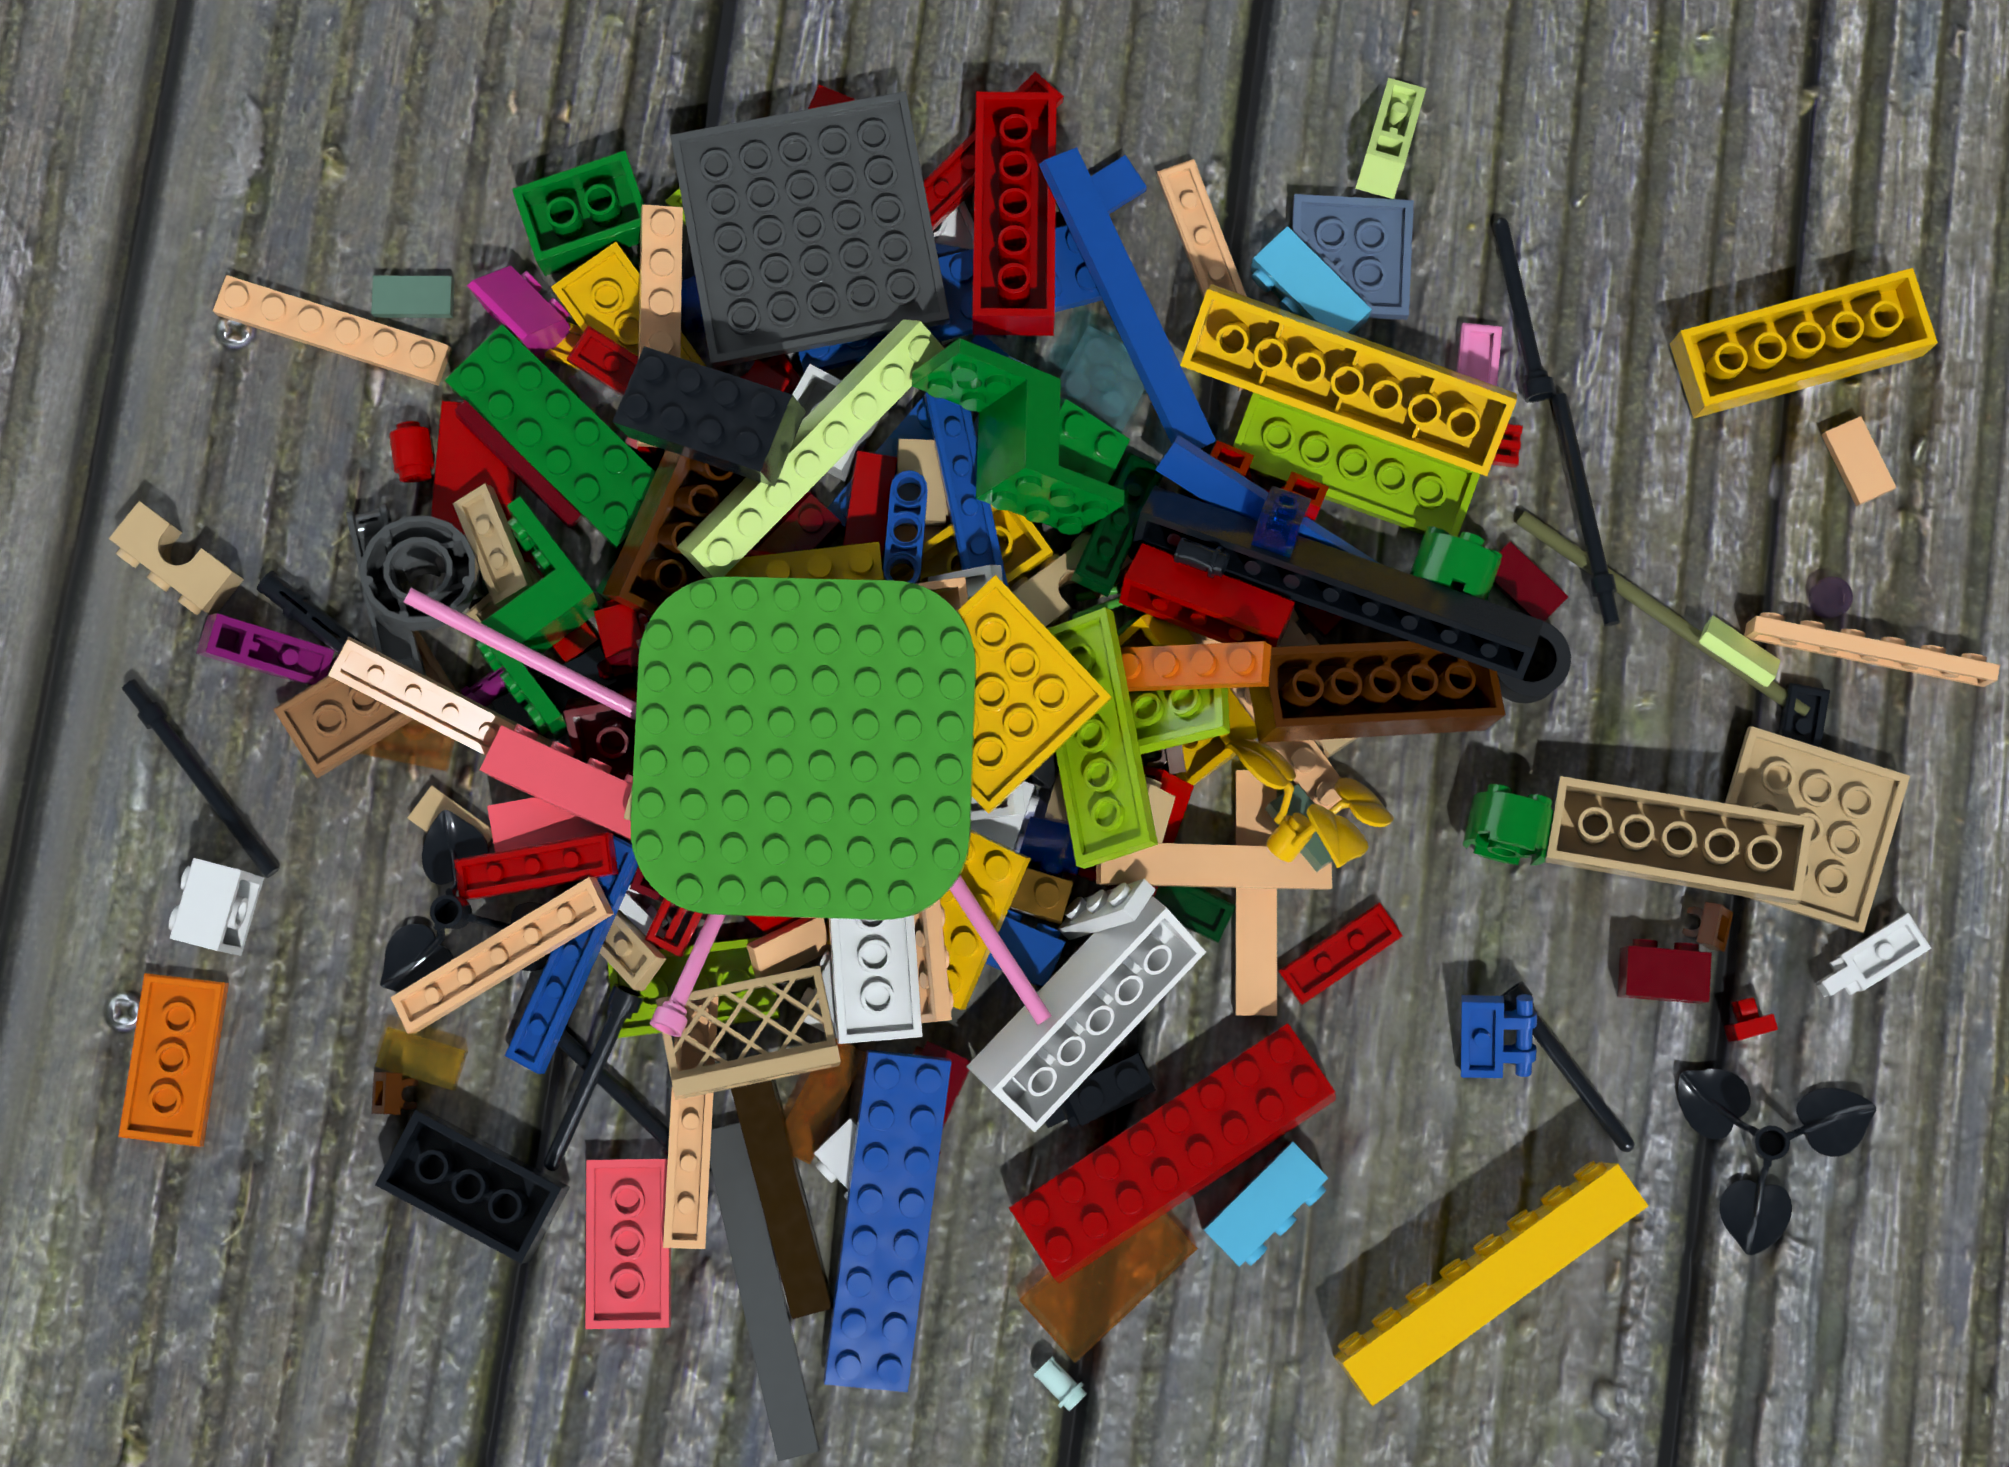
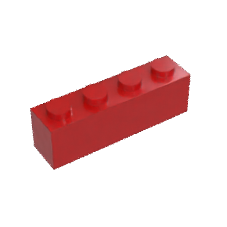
M1143 543L1124 577L1119 603L1221 643L1265 641L1272 645L1271 647H1279L1287 630L1295 602L1278 594L1262 590L1236 578L1226 575L1222 577L1215 575L1213 578H1209L1207 572L1182 563L1174 562V555Z

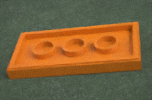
M144 973L118 1137L204 1147L229 983Z

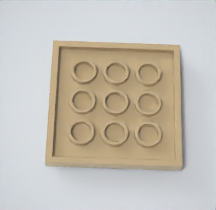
M1753 726L1748 727L1725 803L1814 818L1801 901L1797 905L1751 897L1747 898L1857 933H1864L1910 776Z

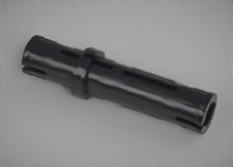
M270 571L259 582L257 591L264 594L283 610V616L288 620L295 619L338 654L348 636L361 642L335 619L312 603L308 593L303 590L297 591L280 578L276 572ZM284 596H288L308 613L304 614L290 601L285 599ZM316 622H321L324 626H326L338 637H340V639L337 640L334 636H332L329 632L323 629Z

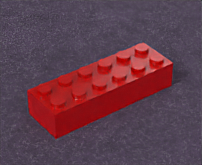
M976 91L973 335L1054 336L1056 200L1039 164L1045 159L1056 156L1057 92Z

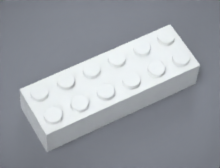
M1151 896L1135 921L1094 932L1037 992L1052 1015L1050 1018L1037 1025L1026 1006H1024L966 1067L1033 1132H1036L1195 965L1206 951L1169 909Z

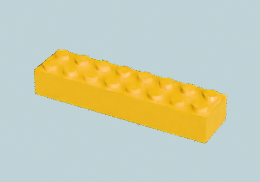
M1213 284L1207 288L1180 364L1184 368L1484 476H1488L1517 402V394L1512 391Z
M1594 1161L1587 1163L1573 1174L1577 1180L1571 1185L1564 1188L1558 1185L1540 1198L1543 1203L1542 1206L1535 1211L1528 1212L1525 1209L1516 1214L1506 1223L1510 1228L1506 1232L1496 1237L1493 1233L1486 1236L1473 1246L1476 1253L1470 1258L1463 1261L1457 1258L1439 1271L1442 1276L1441 1279L1432 1285H1427L1424 1282L1411 1290L1405 1296L1408 1302L1398 1310H1394L1392 1307L1385 1309L1371 1320L1374 1327L1365 1334L1360 1335L1356 1331L1337 1345L1340 1352L1333 1357L1362 1398L1371 1406H1374L1647 1208L1649 1205L1620 1165L1617 1163H1603L1602 1161L1597 1164Z

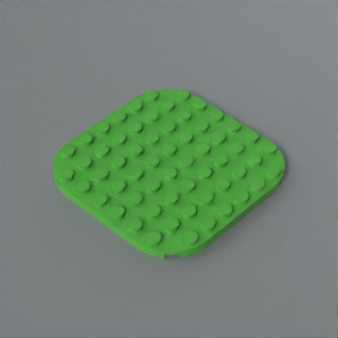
M712 577L686 585L668 597L658 607L646 626L640 645L638 661L631 842L636 862L649 884L671 903L689 911L711 915L895 920L925 911L941 899L954 886L963 871L968 857L971 837L976 655L968 628L953 606L937 593L923 586L894 580Z

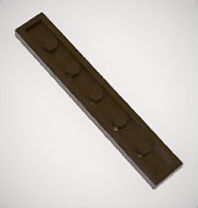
M774 1080L732 1088V1096L791 1317L795 1319L832 1309L833 1301Z

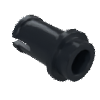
M1183 537L1177 546L1174 562L1205 571L1209 578H1213L1215 575L1222 577L1226 571L1230 554L1223 552L1224 548L1221 546L1214 549Z

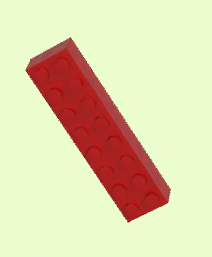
M1287 1023L1010 1206L1009 1209L1052 1277L1060 1284L1336 1100V1092L1291 1026Z

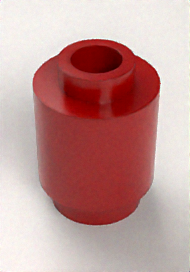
M406 421L397 424L396 430L389 433L394 472L399 474L400 481L404 483L429 480L432 478L431 470L435 467L429 429L421 427L418 421Z

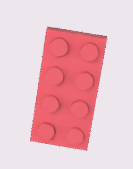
M668 1158L586 1160L585 1329L671 1327V1248H663Z

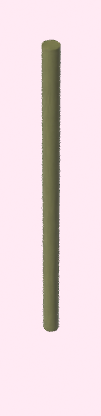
M1527 511L1523 512L1516 522L1517 525L1592 576L1587 552ZM1607 567L1609 574L1614 575L1617 588L1616 593L1784 707L1787 698V690L1775 681H1772L1768 687H1764L1701 645L1699 639L1702 631ZM1796 698L1794 710L1805 717L1810 707Z

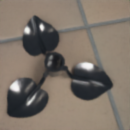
M443 810L432 823L422 851L423 869L431 882L437 885H445L454 881L452 887L446 889V895L436 898L430 908V916L435 923L434 929L437 930V937L431 928L422 924H409L397 930L388 942L385 951L384 969L380 985L383 988L400 992L453 960L450 950L441 945L445 940V928L461 929L469 922L504 929L543 905L535 902L517 905L511 915V924L472 914L469 902L462 897L456 896L458 886L454 860L489 854V847L484 835L475 826L449 810ZM551 952L522 970L538 971L544 969Z
M1722 1069L1683 1071L1678 1081L1680 1107L1685 1119L1697 1133L1709 1139L1720 1140L1729 1135L1734 1124L1753 1136L1752 1148L1755 1154L1763 1159L1757 1184L1749 1180H1739L1732 1183L1723 1192L1719 1204L1720 1216L1725 1228L1747 1255L1758 1254L1773 1245L1786 1230L1790 1222L1792 1203L1788 1192L1779 1185H1765L1767 1174L1772 1166V1160L1780 1159L1786 1155L1790 1147V1140L1807 1133L1809 1145L1816 1152L1829 1157L1843 1156L1853 1151L1859 1145L1876 1112V1106L1857 1093L1838 1088H1821L1809 1092L1797 1104L1796 1113L1804 1126L1787 1133L1777 1126H1766L1757 1129L1755 1126H1751L1739 1119L1749 1110L1751 1097L1748 1086L1738 1075Z

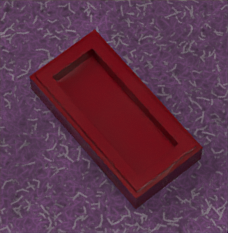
M1510 541L1499 552L1502 554V558L1493 585L1524 614L1545 622L1569 596Z

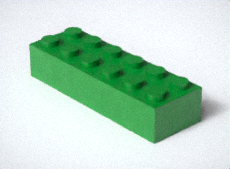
M501 324L445 379V382L462 401L466 400L620 553L656 472Z

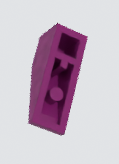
M216 613L207 616L196 654L312 686L327 677L335 651Z

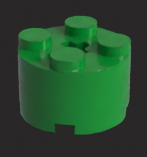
M1428 526L1423 535L1410 574L1487 601L1501 563L1502 554L1483 547L1485 540L1478 535L1461 532L1460 537H1456L1443 529Z
M1489 784L1486 792L1476 793L1473 796L1463 846L1467 849L1473 844L1475 845L1474 854L1497 862L1519 865L1521 857L1531 858L1530 865L1544 863L1554 811L1551 808L1552 800L1537 794H1530L1528 797L1512 794L1510 787L1500 784Z

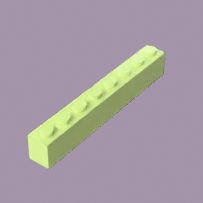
M903 319L802 420L775 487L746 477L676 548L704 577H724L912 387V372L944 350V347L921 321Z

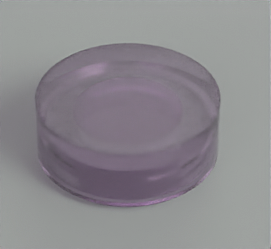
M1832 576L1821 579L1814 584L1809 592L1810 607L1822 618H1837L1848 611L1852 605V589L1846 581L1838 577Z

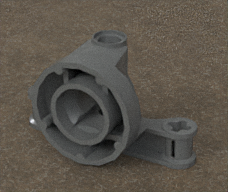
M386 503L381 504L379 509L359 514H354L353 511L346 512L376 651L426 676L414 631L434 630L446 624L404 603L407 594L403 592L401 584L406 581L410 584L417 577L424 574L440 577V573H446L442 584L435 591L426 595L462 613L470 606L473 599L485 597L489 593L466 536L451 523L432 516H407L392 522Z

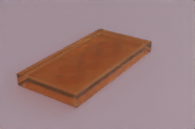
M1165 1213L1062 1283L1058 1284L1050 1272L1046 1273L1019 1298V1301L1073 1362L1076 1363L1198 1248Z

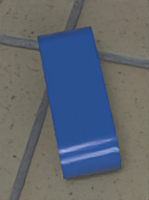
M912 470L902 471L892 480L883 569L884 579L894 580L890 575L893 567L898 564H907L914 571L913 577L908 582L917 584L921 578L928 489L924 477ZM905 483H912L919 487L921 494L914 501H905L899 497L898 489ZM904 523L911 524L916 528L917 536L910 542L899 541L894 535L897 526Z

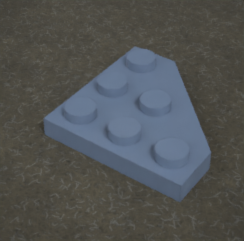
M1294 194L1292 231L1372 309L1369 318L1408 319L1414 200Z

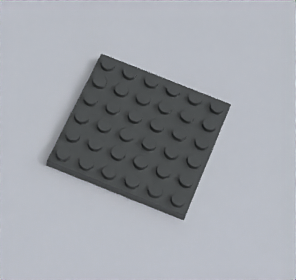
M906 91L670 135L710 361L713 368L885 336L903 319L921 321L926 328L950 323Z

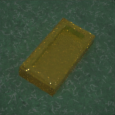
M387 1027L375 1067L395 1073H403L404 1076L446 1089L456 1090L468 1051Z

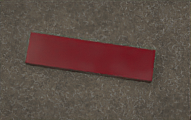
M466 400L455 409L456 417L568 528H573L582 520V515Z

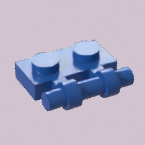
M1461 995L1462 1078H1503V1063L1515 1064V1074L1517 1076L1528 1077L1532 1074V1062L1536 1061L1537 1047L1532 1043L1533 1028L1537 1026V1012L1533 1010V997L1531 995H1518L1516 998V1009L1513 1011H1504V996ZM1504 1029L1516 1030V1043L1503 1045Z

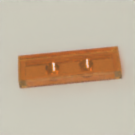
M837 1038L835 1040L836 1045H838L840 1065L810 1073L785 1122L794 1157L809 1165L812 1164L816 1156L814 1152L820 1148L866 1058V1052L848 1043L838 1044Z

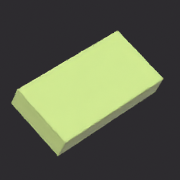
M1712 615L1703 628L1699 639L1700 644L1764 687H1768L1777 675L1781 660Z

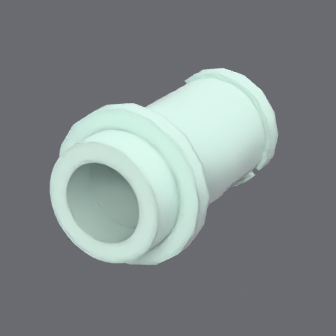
M1053 1356L1034 1374V1377L1038 1378L1060 1401L1058 1406L1060 1408L1064 1406L1069 1412L1087 1394L1081 1388L1084 1384L1082 1382L1077 1384L1055 1361Z

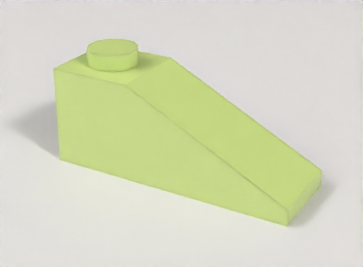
M1388 78L1355 189L1394 199L1406 163L1426 88Z

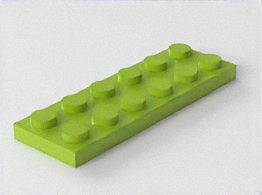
M1254 392L1233 444V447L1255 455L1250 466L1251 473L1285 485L1293 471L1329 486L1324 498L1326 500L1422 535L1425 534L1428 526H1433L1447 531L1452 536L1458 537L1480 477L1479 473Z
M1106 607L1048 628L1050 633L1112 697L1056 751L1076 866L1083 869L1158 845L1114 612Z

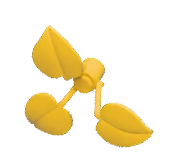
M1247 739L1234 740L1225 746V748L1232 750L1237 755L1243 765L1261 783L1273 789L1284 790L1280 811L1274 818V821L1279 826L1266 841V844L1276 857L1285 862H1293L1312 838L1314 832H1317L1336 868L1364 855L1369 847L1368 842L1351 821L1345 817L1335 815L1341 809L1350 808L1353 815L1359 821L1373 827H1385L1394 820L1393 815L1369 788L1357 780L1347 777L1339 778L1335 783V791L1343 800L1337 802L1329 810L1321 805L1311 804L1306 812L1308 818L1297 812L1293 813L1292 816H1287L1294 791L1291 781L1296 778V773L1289 762L1275 749L1258 741Z

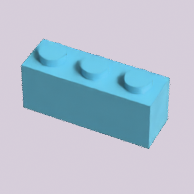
M1288 226L1253 258L1250 271L1253 272L1252 278L1254 282L1265 292L1271 290L1281 300L1279 304L1282 310L1352 335L1368 321L1372 309Z
M1289 1141L1202 1230L1237 1266L1240 1267L1244 1262L1251 1266L1268 1249L1263 1243L1274 1232L1281 1236L1295 1223L1297 1218L1293 1213L1304 1202L1310 1207L1325 1193L1327 1189L1322 1184L1328 1177L1293 1141Z

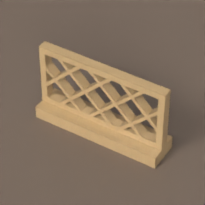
M820 966L693 991L688 998L686 1006L697 1012L685 1032H682L680 1039L674 1047L672 1037L662 1032L675 1100L839 1066L841 1063ZM813 977L816 995L808 1007L787 994L796 980ZM788 982L783 991L774 986L776 984ZM766 987L779 995L767 1015L746 1003L756 988ZM748 990L742 999L732 994ZM725 995L738 1004L726 1024L705 1011L714 997ZM671 996L656 999L657 1007H662L664 1001H669ZM706 999L701 1008L692 1003L693 1001ZM783 999L804 1012L792 1031L787 1030L771 1019ZM817 1001L819 1003L821 1016L816 1012L812 1011V1008L814 1007ZM742 1007L763 1020L750 1040L730 1028ZM809 1015L823 1024L826 1041L809 1044L795 1034ZM701 1016L722 1029L709 1049L688 1036ZM767 1023L788 1036L778 1051L768 1053L755 1044ZM726 1032L746 1044L738 1059L726 1061L713 1052ZM791 1040L801 1045L786 1049ZM684 1041L705 1053L696 1068L678 1071L675 1054ZM751 1048L759 1053V1055L745 1057ZM709 1057L719 1062L704 1066Z

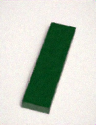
M1131 453L1128 454L1114 484V487L1124 490V506L1097 521L1072 575V581L1106 597L1109 596L1133 543L1140 512L1154 486L1159 485L1163 476L1155 470L1156 465Z

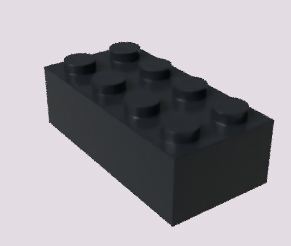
M644 346L612 422L631 439L775 487L806 410L792 394Z
M427 1110L414 1111L375 1183V1186L521 1264L532 1260L570 1188L568 1185Z

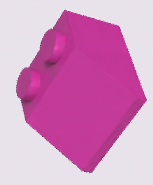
M510 265L474 279L467 285L485 311L499 325L503 324L514 336H517L523 345L540 361L545 358L544 355L549 349L553 350L570 333L571 327L565 320L570 314L556 299L552 298L547 302L538 293L543 289L542 286L527 271L520 275Z

